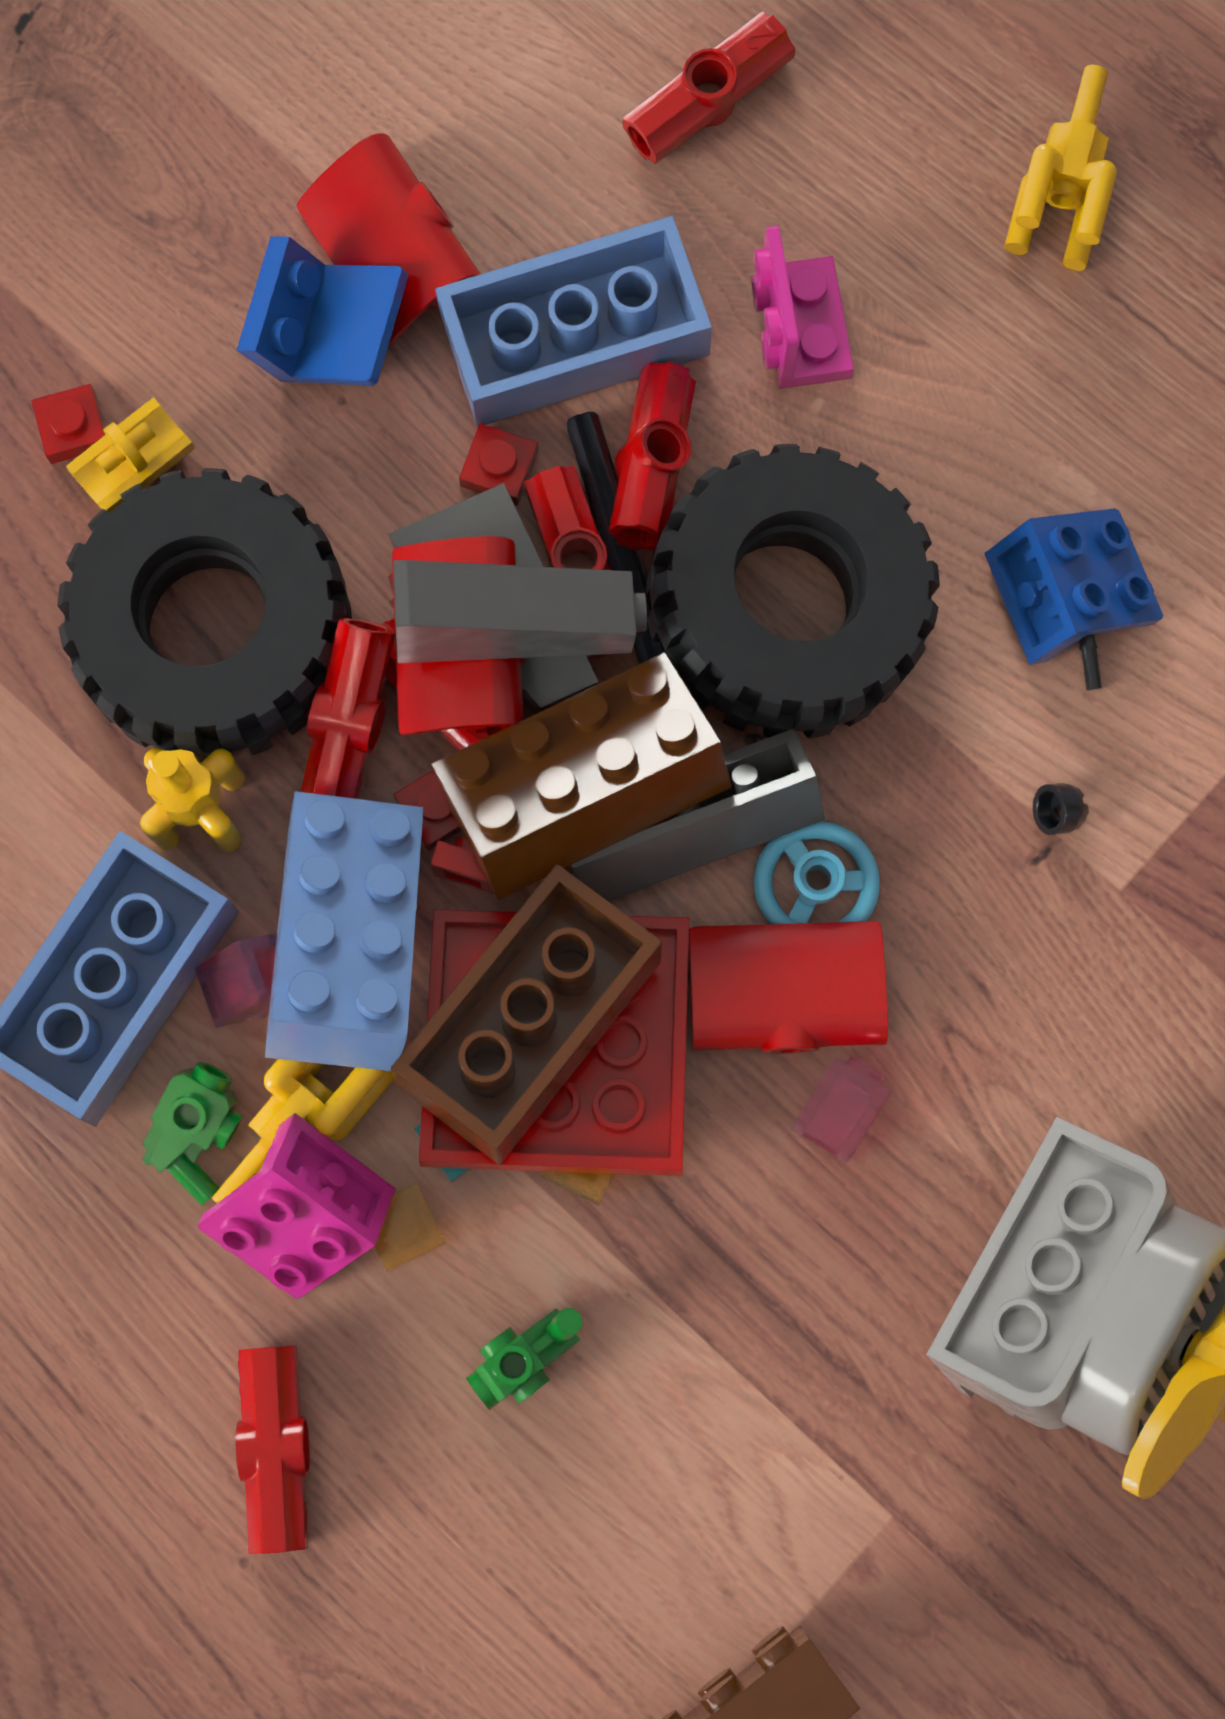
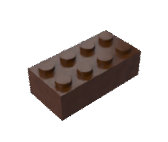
M665 652L528 717L516 725L505 728L432 763L449 809L498 900L547 877L556 864L566 868L732 787L721 741Z
M556 864L391 1066L390 1069L396 1086L498 1165H501L661 963L662 941Z
M781 1626L766 1636L751 1650L756 1660L738 1675H735L731 1668H727L706 1683L698 1691L701 1697L700 1704L683 1718L677 1710H673L661 1719H848L861 1708L802 1627L799 1626L789 1634L785 1627Z

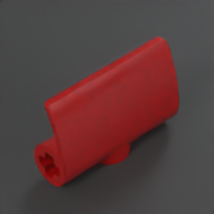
M374 134L355 144L327 168L297 202V209L334 265L400 266L408 273L407 283L388 345L389 347L430 306L434 305L439 310L435 288L480 275V272L451 229L454 225L429 188L422 181L419 182L387 134Z
M476 536L428 541L394 548L392 552V568L393 560L516 566V547L513 540L500 536ZM393 576V594H394V576ZM394 601V620H395V601ZM395 633L398 723L401 736L465 728L468 735L486 738L524 720L521 664H524V658L398 663Z
M880 922L695 926L689 929L693 1050L761 1048L762 1053L792 1054L818 1051L819 1047L887 1045V986L882 925Z

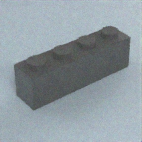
M795 730L782 732L724 754L731 788L570 865L573 876L609 902L825 820L817 776Z

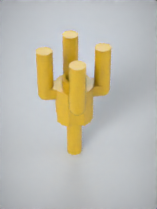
M1088 65L1084 68L1071 121L1054 123L1050 127L1046 144H1041L1035 148L1028 173L1022 178L1004 244V249L1007 252L1015 255H1024L1028 252L1033 230L1039 227L1045 202L1059 209L1076 210L1062 264L1064 267L1076 271L1086 269L1092 245L1098 244L1101 238L1117 175L1115 165L1111 161L1105 160L1109 137L1102 134L1098 130L1097 125H1095L1108 76V71L1104 67Z
M158 747L148 750L144 756V764L148 769L146 778L147 791L156 804L142 816L140 826L149 839L160 850L169 851L174 849L179 842L178 832L174 828L176 824L187 827L200 825L222 851L233 852L237 850L242 842L241 834L229 817L219 808L221 799L220 784L225 789L234 791L241 788L245 781V775L233 755L225 749H217L200 763L191 751L182 749L167 751Z
M278 1059L264 1076V1086L273 1096L248 1124L262 1138L213 1195L212 1199L219 1203L260 1172L279 1125L294 1113L332 1141L343 1140L394 1080L393 1074L390 1071L355 1067L338 1089L332 1092L314 1077L324 1064Z

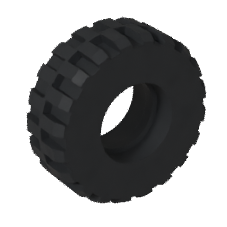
M776 444L769 455L760 456L759 451L750 449L734 455L728 467L724 470L713 466L697 479L689 495H682L669 516L652 556L653 562L647 576L645 596L651 602L652 608L647 619L652 641L662 642L665 654L675 670L692 687L689 692L697 705L704 711L711 704L726 714L723 720L724 724L740 731H744L749 723L764 727L763 734L766 738L794 729L795 731H803L804 735L809 739L828 735L836 725L842 723L849 727L866 718L881 702L884 703L898 688L921 658L926 649L924 645L925 639L935 627L939 607L932 601V595L940 586L939 570L937 563L933 560L927 561L925 552L932 542L924 524L921 522L913 523L907 513L911 504L897 488H894L892 491L886 489L876 480L879 473L863 462H860L858 467L839 460L840 452L818 447L815 454L800 452V446L797 444ZM769 546L794 547L817 557L832 571L842 588L846 603V617L842 626L833 635L812 641L790 640L775 635L763 628L746 611L736 589L734 576L742 558L754 550Z
M204 468L201 477L186 478L183 471L179 470L160 475L161 483L145 490L142 489L140 484H137L120 494L124 502L111 513L102 509L90 521L88 527L92 531L91 536L85 545L80 542L75 543L66 562L73 575L70 582L65 581L59 587L57 606L64 614L65 622L58 629L62 648L71 659L73 665L71 670L75 678L110 723L116 724L128 738L145 748L153 745L167 751L182 749L191 751L194 754L204 755L205 757H208L217 749H225L232 754V751L249 748L252 755L273 748L270 738L285 729L293 736L307 724L308 718L305 713L311 708L318 687L322 682L325 683L338 621L342 618L352 619L346 583L327 536L319 524H313L308 519L304 507L288 494L280 495L279 497L274 495L268 482L251 475L244 476L240 483L231 480L225 469ZM225 568L241 572L251 577L262 591L265 602V612L261 625L252 640L232 657L211 665L187 666L167 660L154 646L150 636V624L154 609L165 591L182 577L198 570Z

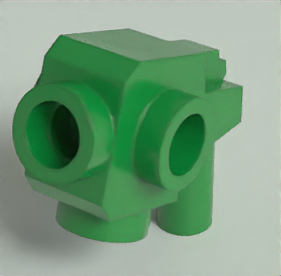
M198 1062L194 1069L181 1070L172 1077L150 1118L154 1123L142 1144L147 1149L142 1159L146 1165L153 1164L160 1173L166 1168L201 1206L220 1187L197 1164L196 1160L202 1149L207 1151L212 1145L224 1150L243 1118L242 1115L233 1111L237 1099L234 1091L228 1088L232 1078L221 1069L205 1062Z
M556 1308L523 1334L517 1336L514 1330L509 1327L481 1348L479 1351L486 1361L466 1377V1380L485 1406L490 1410L509 1395H512L516 1402L520 1404L549 1382L550 1379L543 1369L580 1341L576 1333L582 1327L581 1315L572 1308H566L560 1312Z

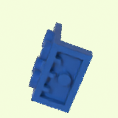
M270 236L237 351L280 382L374 386L379 380L407 283L408 273L400 266L325 265L291 237Z
M1115 508L1030 518L984 553L1029 665L1050 661L1086 635L1154 625L1163 618L1154 589L1147 578L1131 540L1130 532L1124 523L1121 513Z

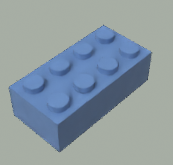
M673 215L435 288L440 318L476 427L479 426V423L484 425L638 378L640 377L641 370L649 362L667 363L672 361L680 365L710 355L712 326Z
M294 792L287 832L265 1058L391 1071V1066L403 1053L408 1033L424 807Z
M119 831L0 1006V1068L78 1119L96 1127L239 911L228 898L127 834Z

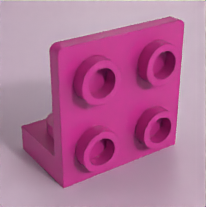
M779 225L766 227L763 249L754 250L756 275L751 276L756 312L764 311L766 332L761 333V344L766 370L776 368L779 389L852 379L854 368L834 257L827 256L785 262Z
M294 1113L279 1125L260 1172L205 1212L200 1219L198 1228L218 1242L222 1248L233 1253L269 1279L276 1287L284 1290L294 1298H301L376 1245L396 1188Z

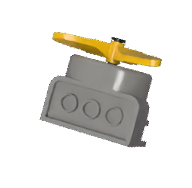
M1056 1117L926 1355L961 1393L970 1398L976 1393L1000 1406L1005 1413L1016 1419H1024L1035 1426L1048 1430L1060 1429L1068 1425L1121 1454L1129 1455L1124 1470L1122 1488L1143 1500L1151 1498L1172 1478L1186 1458L1202 1443L1216 1419L1225 1421V1228L1179 1207L1160 1169L1149 1160Z

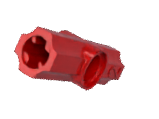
M761 12L714 49H701L693 53L685 62L683 73L623 118V129L628 134L633 147L645 160L648 159L656 165L702 128L717 126L725 122L732 114L737 101L794 58L795 47L789 39L787 30L774 15L769 16ZM703 83H713L722 89L715 93H705L696 87Z
M672 361L667 363L649 362L641 370L627 442L618 450L615 457V469L619 477L609 533L615 537L616 544L634 551L640 549L655 550L672 511L679 469L688 463L692 454L687 427L696 380L690 376V369Z
M556 466L538 472L534 477L524 481V488L551 567L564 568L562 560L567 554L573 551H584L589 553L596 561V565L593 567L594 570H610L606 546L598 535L575 466ZM610 654L586 655V656H587L588 659H590V658H601V657H604V656H607V655H610Z
M342 618L338 621L325 683L322 682L318 687L308 716L307 736L312 738L300 792L358 799L363 783L367 756L373 752L384 722L386 700L382 699L381 695L395 631L386 628L384 625L366 620Z
M297 1346L238 1350L242 1421H238L236 1426V1462L239 1479L241 1482H245L249 1554L305 1550L308 1548L309 1533H307L308 1510L305 1498L304 1477H308L310 1470V1442L306 1417L301 1416Z

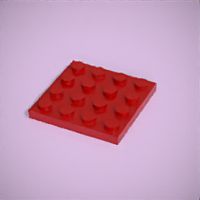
M433 909L427 1022L517 912ZM629 916L662 941L661 963L501 1165H498L422 1106L419 1145L420 1167L682 1176L690 918Z

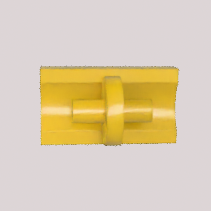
M153 397L119 425L112 422L104 428L105 436L70 462L66 468L99 508L111 513L124 502L120 494L137 484H140L142 489H145L160 475L181 461L195 447L189 437L174 423Z

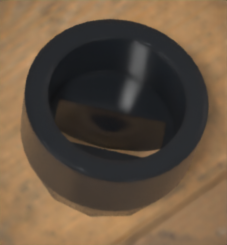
M1066 783L1041 786L1033 799V816L1038 828L1047 835L1066 834L1079 829L1089 813V806L1083 803V792L1079 788Z

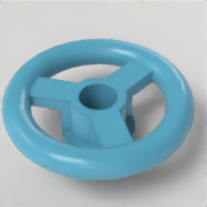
M820 821L770 840L763 848L757 860L753 886L758 907L769 924L807 923L816 904L829 902L840 892L860 891L857 903L850 913L837 922L868 921L876 907L880 892V876L872 852L859 836L841 825ZM822 839L838 844L853 857L859 870L845 871L842 862L836 855L825 850L809 852L802 841ZM783 853L786 854L795 868L793 884L799 894L789 916L777 903L772 886L773 872ZM812 871H820L827 876L829 886L822 890H815L808 885L806 876Z

